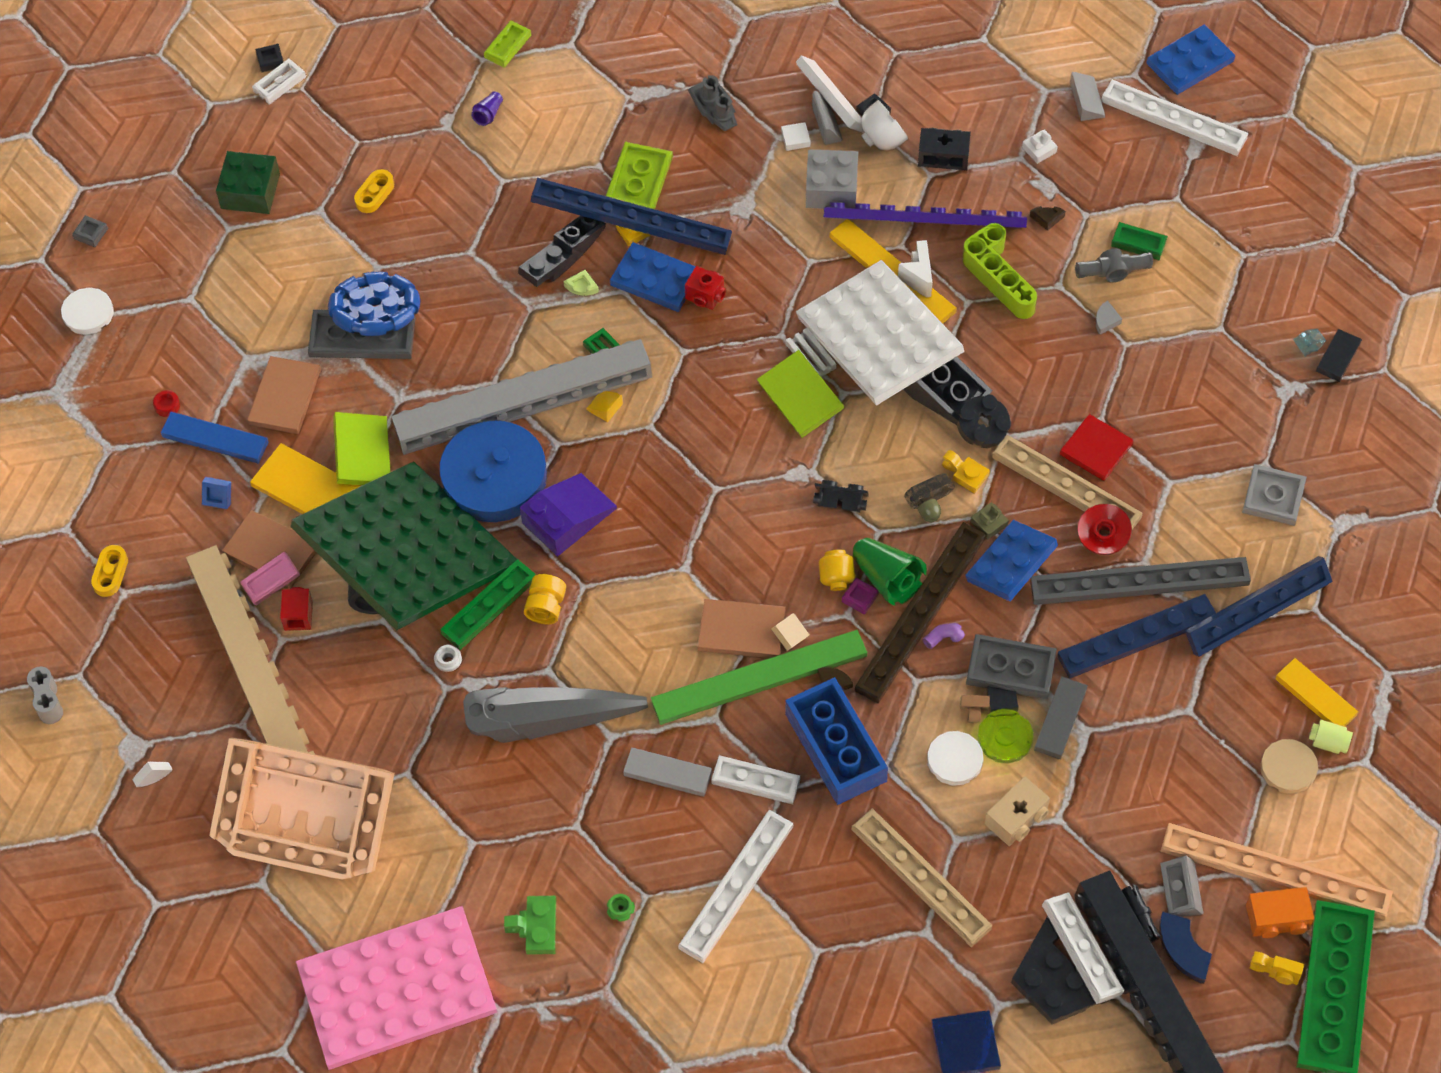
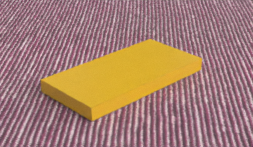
M280 443L250 481L251 487L301 514L361 487L360 485L337 484L336 472Z

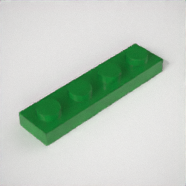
M517 559L440 629L441 634L461 650L530 587L532 578L536 574Z

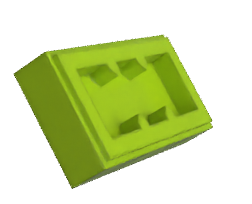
M510 21L486 49L484 58L505 68L531 37V30L514 21Z

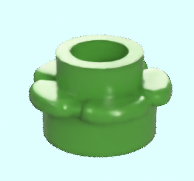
M616 894L607 903V914L613 920L626 921L635 911L634 902L625 894ZM622 906L623 910H618V907Z

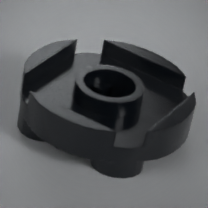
M989 394L969 399L964 403L958 414L957 428L962 438L971 445L982 446L981 448H991L1001 443L1011 427L1010 415L1006 407L995 396ZM980 417L989 420V427H986L984 424H978Z

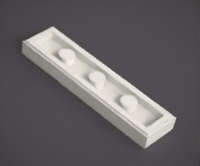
M800 56L796 61L798 67L849 128L863 132L861 116L814 60Z
M1068 892L1045 900L1042 907L1096 1004L1121 996L1124 989L1070 893Z

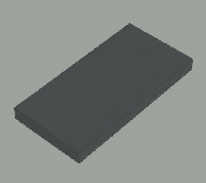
M313 310L308 355L315 358L412 359L416 314H414V319L408 325L398 331H387L386 335L361 336L358 332L352 334L338 327L333 322V318L330 317L328 310Z

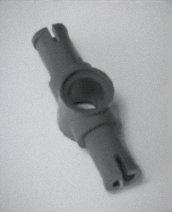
M1112 248L1104 251L1097 260L1076 262L1075 273L1078 279L1098 275L1099 277H1106L1108 282H1119L1125 279L1133 270L1151 269L1153 257L1150 252L1130 256L1128 253L1122 254L1120 249Z

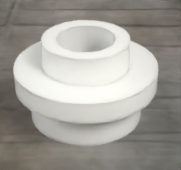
M444 645L436 651L434 662L441 671L451 672L460 666L462 656L456 647ZM447 657L453 658L452 661L444 662V659Z

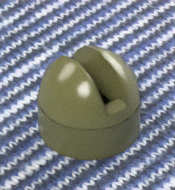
M930 499L919 506L918 512L925 521L934 522L940 518L941 507L936 499Z

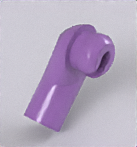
M957 623L942 624L936 626L922 641L926 647L932 649L943 638L950 637L953 642H959L964 638L965 633L961 630L962 626Z

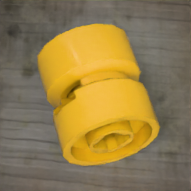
M548 574L535 575L530 585V596L526 600L523 611L524 615L531 621L539 624L556 623L561 610L558 604L563 601L567 588L565 582L558 577Z

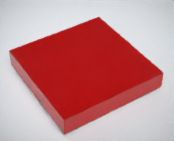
M1089 414L1060 450V455L1105 481L1131 448L1134 440Z

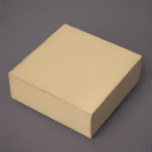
M794 613L771 629L787 651L809 636V633Z

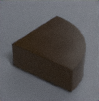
M1042 206L1032 209L1029 216L1048 231L1065 217L1066 211L1056 206L1054 208H1042Z
M832 667L818 668L817 673L821 683L835 677L843 691L853 688L852 680L843 671Z

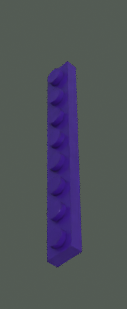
M830 202V207H824L825 218L981 226L997 223L1003 227L1027 228V217L1022 216L1020 211H1007L1005 216L996 215L997 210H981V214H971V209L956 208V213H947L946 208L931 207L930 212L920 211V206H905V210H895V205L880 204V209H870V204L855 203V208L845 207L844 202Z

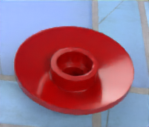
M1098 504L1092 506L1082 514L1078 522V536L1081 543L1089 551L1099 555H1110L1119 552L1128 544L1131 538V521L1128 515L1115 505ZM1108 530L1110 534L1108 536H1102L1100 535V531Z

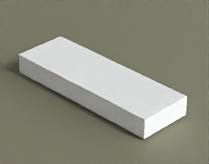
M719 755L711 783L793 804L800 782V775Z

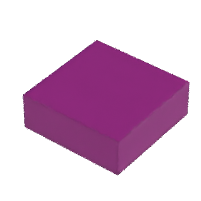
M855 578L843 595L842 603L865 615L878 597L879 591L862 580Z

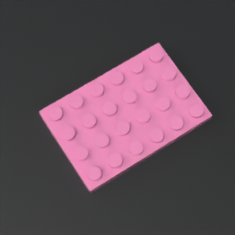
M463 906L296 961L329 1070L497 1013Z

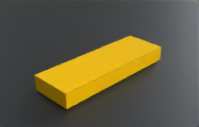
M1296 658L1276 675L1275 679L1324 721L1346 727L1358 714V711Z

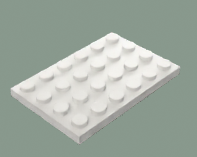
M882 260L796 311L798 319L810 330L814 337L875 405L880 404L964 352L960 341Z

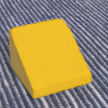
M603 391L594 398L586 410L608 423L623 405L622 395Z

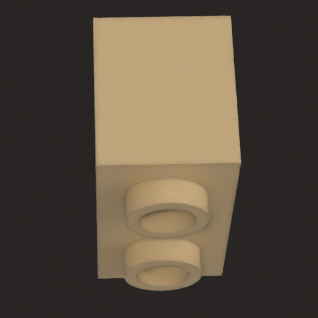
M1024 776L986 812L985 825L1008 846L1012 845L1016 840L1020 842L1027 836L1030 831L1029 827L1035 821L1040 823L1048 815L1050 797Z

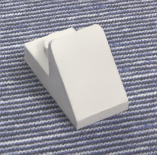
M927 240L917 241L916 251L911 252L912 262L899 264L898 277L902 282L923 296L931 297L932 275Z

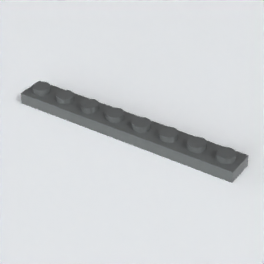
M1246 557L1037 575L1030 578L1034 605L1249 586L1251 582Z

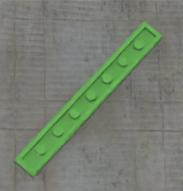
M857 629L651 697V703L659 724L662 725L816 674L818 668H834L867 657V650Z

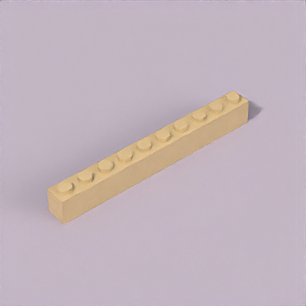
M217 545L186 557L266 744L315 754L314 751H307L305 746L309 744L307 735L303 728L298 730L295 722L299 721L295 708L293 705L288 707L285 701L289 698L287 690L283 683L278 685L275 679L279 676L274 661L269 663L267 661L266 655L270 653L264 639L258 640L256 633L260 632L254 617L248 618L246 612L250 611V607L245 596L239 597L237 590L241 589L236 575L230 576L227 569L231 568L226 553L220 554Z

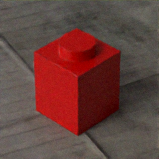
M292 587L290 589H282L280 619L284 631L311 630L313 600L309 588Z

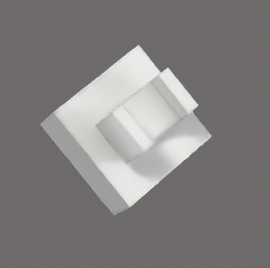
M1045 129L1024 140L1022 143V148L1037 164L1057 153L1058 146L1051 140V136Z

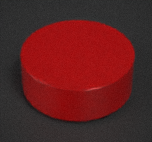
M164 390L155 395L153 406L158 415L168 417L170 412L177 413L179 411L180 401L175 392Z

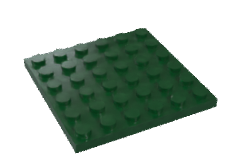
M414 461L293 518L290 526L396 631L493 581L517 560L474 517L459 508L456 502L447 496L444 489Z

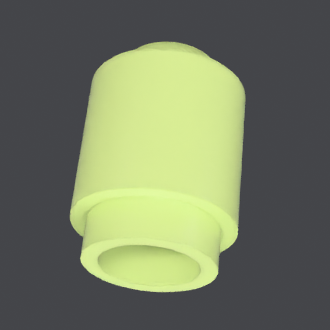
M1320 720L1319 725L1313 723L1309 739L1313 740L1312 746L1336 754H1339V752L1346 754L1353 732L1347 731V727Z

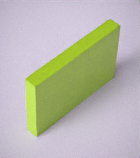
M625 142L606 196L655 209L673 158V151Z
M797 350L757 379L759 385L801 438L844 409L841 401L800 350Z
M335 412L333 422L337 484L365 485L390 473L387 416Z

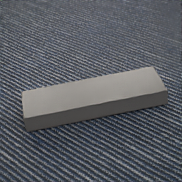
M631 748L623 774L626 777L704 797L712 774V768Z

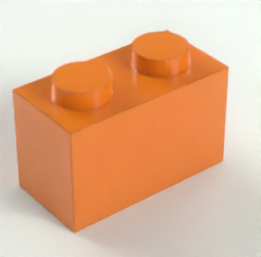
M1307 887L1251 893L1246 902L1253 937L1273 938L1280 933L1288 932L1292 935H1300L1310 930L1314 921Z

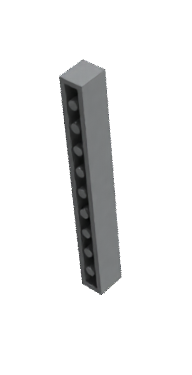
M641 339L627 341L620 346L602 349L597 353L587 356H579L565 363L553 364L539 371L527 372L513 379H504L497 384L487 387H478L471 392L461 395H452L448 399L435 403L430 402L416 409L401 411L393 415L392 420L403 455L450 441L463 429L480 422H511L598 395L603 391H611L652 378L651 363Z

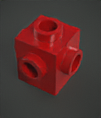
M699 266L695 267L685 283V299L699 307L713 310L717 302L721 303L726 294L724 277L715 271H708Z

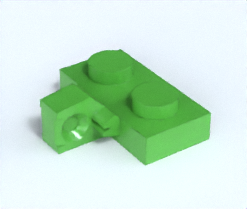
M527 896V911H520V915L504 916L505 933H519L520 938H526V954H556V896Z

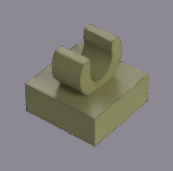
M991 502L972 515L970 522L978 530L985 533L986 539L989 540L1007 527L1009 520Z

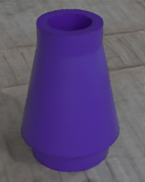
M492 91L486 98L474 105L471 113L473 120L481 126L491 124L500 104L503 102L502 95Z

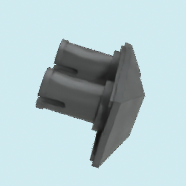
M708 75V79L705 77L703 82L688 89L702 116H706L712 124L715 123L724 132L737 126L734 116L735 109L731 104L733 101L715 76Z

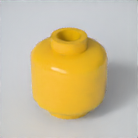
M845 550L825 552V556L819 560L821 583L825 586H830L831 591L847 589V585L855 580L852 556L846 554Z

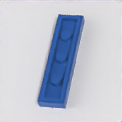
M170 412L161 431L163 438L257 464L260 463L269 443L268 438L175 412Z

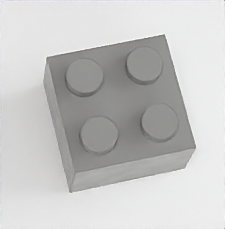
M808 149L806 208L824 209L825 206L830 207V202H844L845 207L855 208L858 151Z

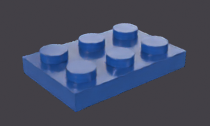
M1204 24L1147 57L1146 64L1178 95L1234 62L1235 54Z
M632 242L612 275L610 286L679 312L686 301L685 283L696 266Z
M1012 520L966 574L967 582L1011 602L1058 546L1057 540L1054 537Z

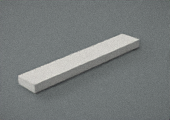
M1111 80L1101 99V102L1235 156H1238L1248 137L1247 132L1115 80Z
M768 810L678 945L679 950L704 963L792 830V822Z

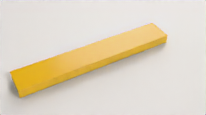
M849 219L844 220L830 232L829 238L865 268H869L882 260L898 276L899 264L902 262ZM905 284L942 324L956 313L957 308L933 288L931 297H925Z

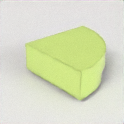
M586 270L564 281V287L577 295L587 296L599 292V287Z

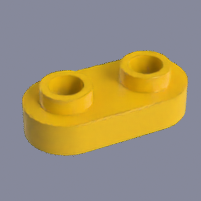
M380 169L372 172L358 189L354 200L356 208L360 212L372 213L376 211L394 188V180L389 171Z
M107 546L99 555L91 579L93 589L99 596H112L120 588L128 564L127 554L121 546ZM113 560H119L117 563L111 564ZM111 583L109 586L103 587L104 584Z

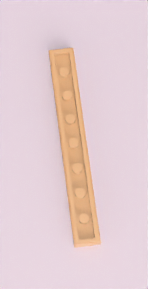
M1171 823L1168 824L1160 851L1176 857L1188 856L1196 863L1280 889L1307 887L1310 898L1375 910L1374 917L1381 920L1386 919L1393 893L1391 890Z

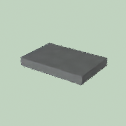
M975 634L966 685L987 688V686L1016 691V694L1048 700L1057 648Z

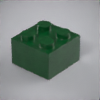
M227 151L216 188L220 208L270 214L280 177L276 156Z

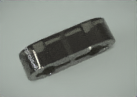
M942 473L911 487L905 493L904 498L911 509H918L921 504L930 499L939 500L947 496L954 490L955 485L948 474Z

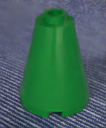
M871 538L861 539L853 547V559L888 603L896 606V602L904 604L917 593L922 585V582L919 581L922 573L926 576L927 572L925 562L919 557Z

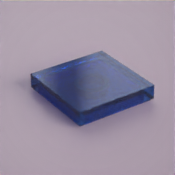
M990 1010L933 1018L931 1020L941 1073H979L1001 1069Z

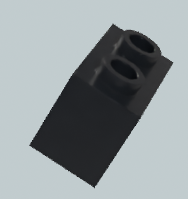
M921 128L918 167L967 171L971 132Z

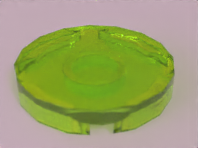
M1000 709L988 714L978 729V743L983 753L988 758L999 763H1012L1025 757L1032 747L1034 734L1031 723L1026 717L1024 719V717L1019 715L1020 713L1008 709Z

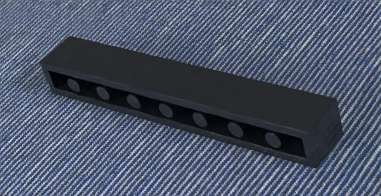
M1109 870L1080 882L1075 892V902L1081 911L1084 910L1089 919L1088 924L1091 932L1099 937L1105 957L1112 961L1115 968H1118L1116 969V975L1122 985L1128 984L1130 988V1001L1134 1009L1139 1010L1144 1018L1146 1031L1150 1036H1154L1159 1045L1158 1050L1161 1058L1169 1063L1173 1073H1224L1111 871Z

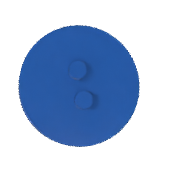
M485 421L463 429L450 440L440 460V477L445 493L456 502L459 508L468 512L477 521L502 522L520 516V506L539 491L545 489L547 468L544 451L538 440L528 430L510 422Z

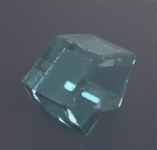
M1318 329L1306 330L1293 339L1305 357L1312 352L1318 351L1326 342Z

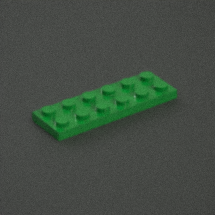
M1316 900L1296 1063L1297 1068L1323 1073H1358L1375 910Z

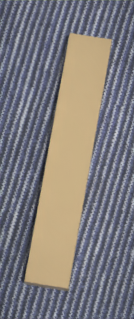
M1009 435L1005 436L993 452L992 458L1084 512L1098 504L1115 505L1128 515L1132 530L1142 518V512Z
M873 808L852 825V831L970 947L974 946L992 929L993 925Z

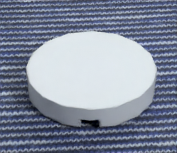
M83 288L71 293L64 300L61 308L62 319L71 331L83 335L101 331V327L111 322L114 314L111 299L105 292L96 288Z
M960 731L946 732L937 736L931 743L927 754L928 767L940 782L952 786L964 785L979 775L983 765V750L978 741L969 734Z

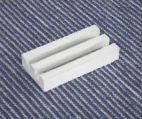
M287 59L252 86L253 91L256 94L259 93L262 99L265 98L266 102L270 105L306 77L305 71L292 60Z
M808 328L804 329L802 334L799 332L795 334L793 339L790 337L786 339V345L792 353L800 350L796 344L799 343L810 359L820 369L817 373L821 377L836 369L835 361Z

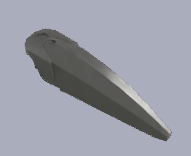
M502 687L476 690L468 693L463 700L465 722L469 731L477 736H489L495 741L497 740L502 743L525 738L534 739L568 731L648 708L647 697L606 690L566 687L516 689Z

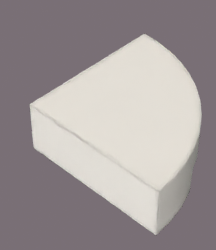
M147 762L132 780L136 787L147 786L161 780L173 769L169 762Z

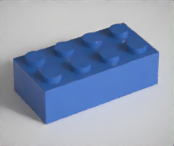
M835 677L785 700V715L837 805L887 782L888 767Z

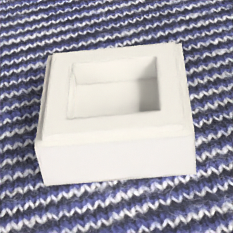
M805 122L781 126L786 151L811 147Z

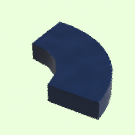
M1162 912L1159 931L1163 948H1165L1178 970L1189 978L1204 984L1212 954L1201 949L1194 941L1190 932V919Z

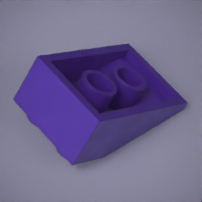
M580 473L539 491L520 506L522 524L558 557L616 510L617 506Z

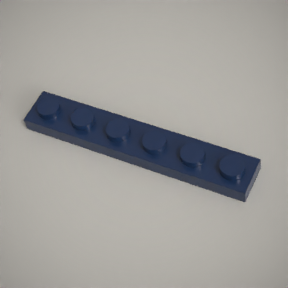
M1317 556L1185 630L1193 654L1198 657L1202 656L1333 582L1325 558Z
M1203 594L1058 651L1057 657L1068 678L1071 679L1185 634V630L1216 614L1206 594Z

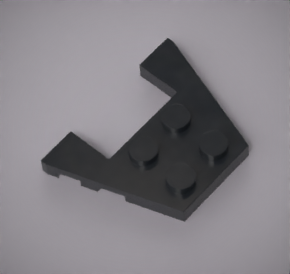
M1047 916L1015 972L1011 983L1051 1024H1055L1082 1013L1087 1008L1097 1004L1076 966L1054 945L1060 937ZM1121 984L1122 988L1124 989V992L1122 994L1125 995L1129 993L1130 988L1128 984ZM1112 999L1101 1002V1004L1111 1001Z

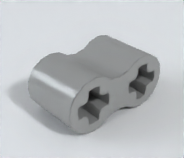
M42 666L36 667L27 675V682L34 694L33 706L43 723L54 724L63 716V708L56 696L57 684L49 669Z

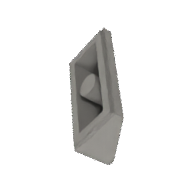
M1071 72L1070 85L1080 120L1105 118L1095 78Z
M813 91L812 108L825 145L841 142L842 136L832 107L818 91Z
M1183 856L1160 863L1168 913L1179 917L1203 914L1195 862L1188 856Z

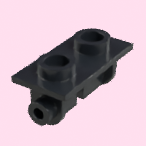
M822 480L821 484L815 483V488L819 489L820 492L814 493L813 503L818 504V507L837 509L838 499L843 500L842 510L858 513L861 510L866 511L867 500L862 499L863 496L869 497V493L864 490V486L848 484V488L838 487L837 482Z

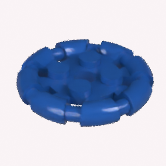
M381 271L366 272L361 277L355 278L352 276L344 280L334 289L335 293H332L328 300V312L330 317L333 318V322L341 329L352 334L358 332L361 336L386 335L387 331L402 329L414 319V314L418 313L421 302L419 292L408 279L397 274L390 276L387 272Z

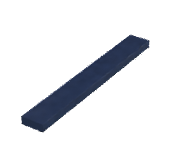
M538 177L531 195L530 202L723 255H726L732 230Z

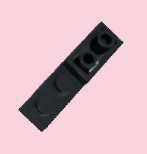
M584 216L577 217L554 234L551 244L520 265L518 274L536 287L547 279L555 281L591 247L605 229L606 223Z

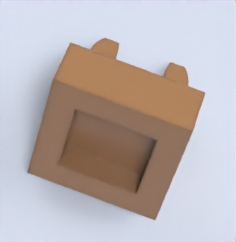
M961 695L960 709H969L968 722L980 723L981 710L989 709L990 696Z

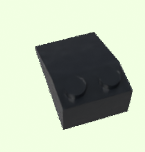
M958 357L953 358L903 389L912 399L956 425L958 414L966 401L976 396L988 395L993 391Z

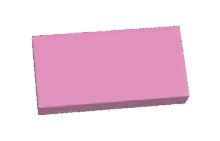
M283 552L240 583L252 603L257 606L300 576V573L288 554Z

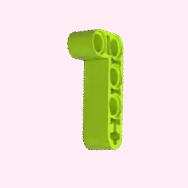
M997 223L989 224L964 242L963 264L1016 317L1028 319L1035 313L1037 292L1000 256L1005 247V228Z

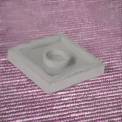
M1254 464L1242 513L1295 526L1307 477Z

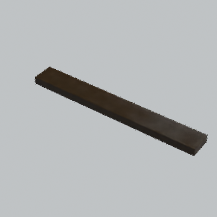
M962 522L855 686V692L879 704L986 539L985 533Z

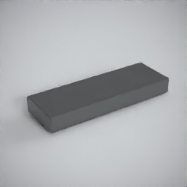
M1061 676L1034 751L1061 760L1088 685Z

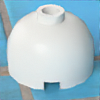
M879 100L864 112L861 118V126L865 133L861 136L869 147L875 145L881 150L895 149L904 143L908 137Z

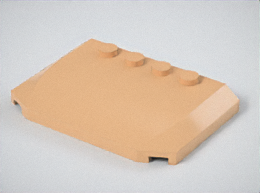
M229 738L209 836L214 840H218L233 856L343 880L373 872L376 868L395 773L380 768L260 742Z

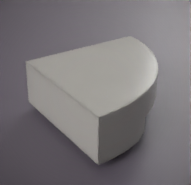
M1109 301L1104 302L1096 315V329L1101 335L1121 324L1122 318Z

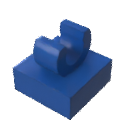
M205 477L202 481V505L228 509L231 505V481Z

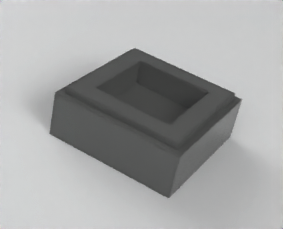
M85 215L72 235L75 240L96 247L108 230V226L106 223Z

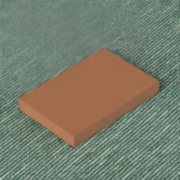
M270 356L247 420L248 424L299 434L321 371L320 365Z
M253 510L250 511L222 550V553H226L228 558L253 571H257L281 553L286 552L300 575L316 554V551L295 531ZM299 576L285 585V587L292 588Z
M704 599L698 651L772 658L780 655L781 642L771 629L785 619V607Z

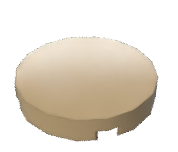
M1282 739L1272 743L1265 750L1260 763L1261 774L1266 783L1285 794H1297L1307 790L1314 782L1318 771V762L1313 751L1304 743L1293 739Z

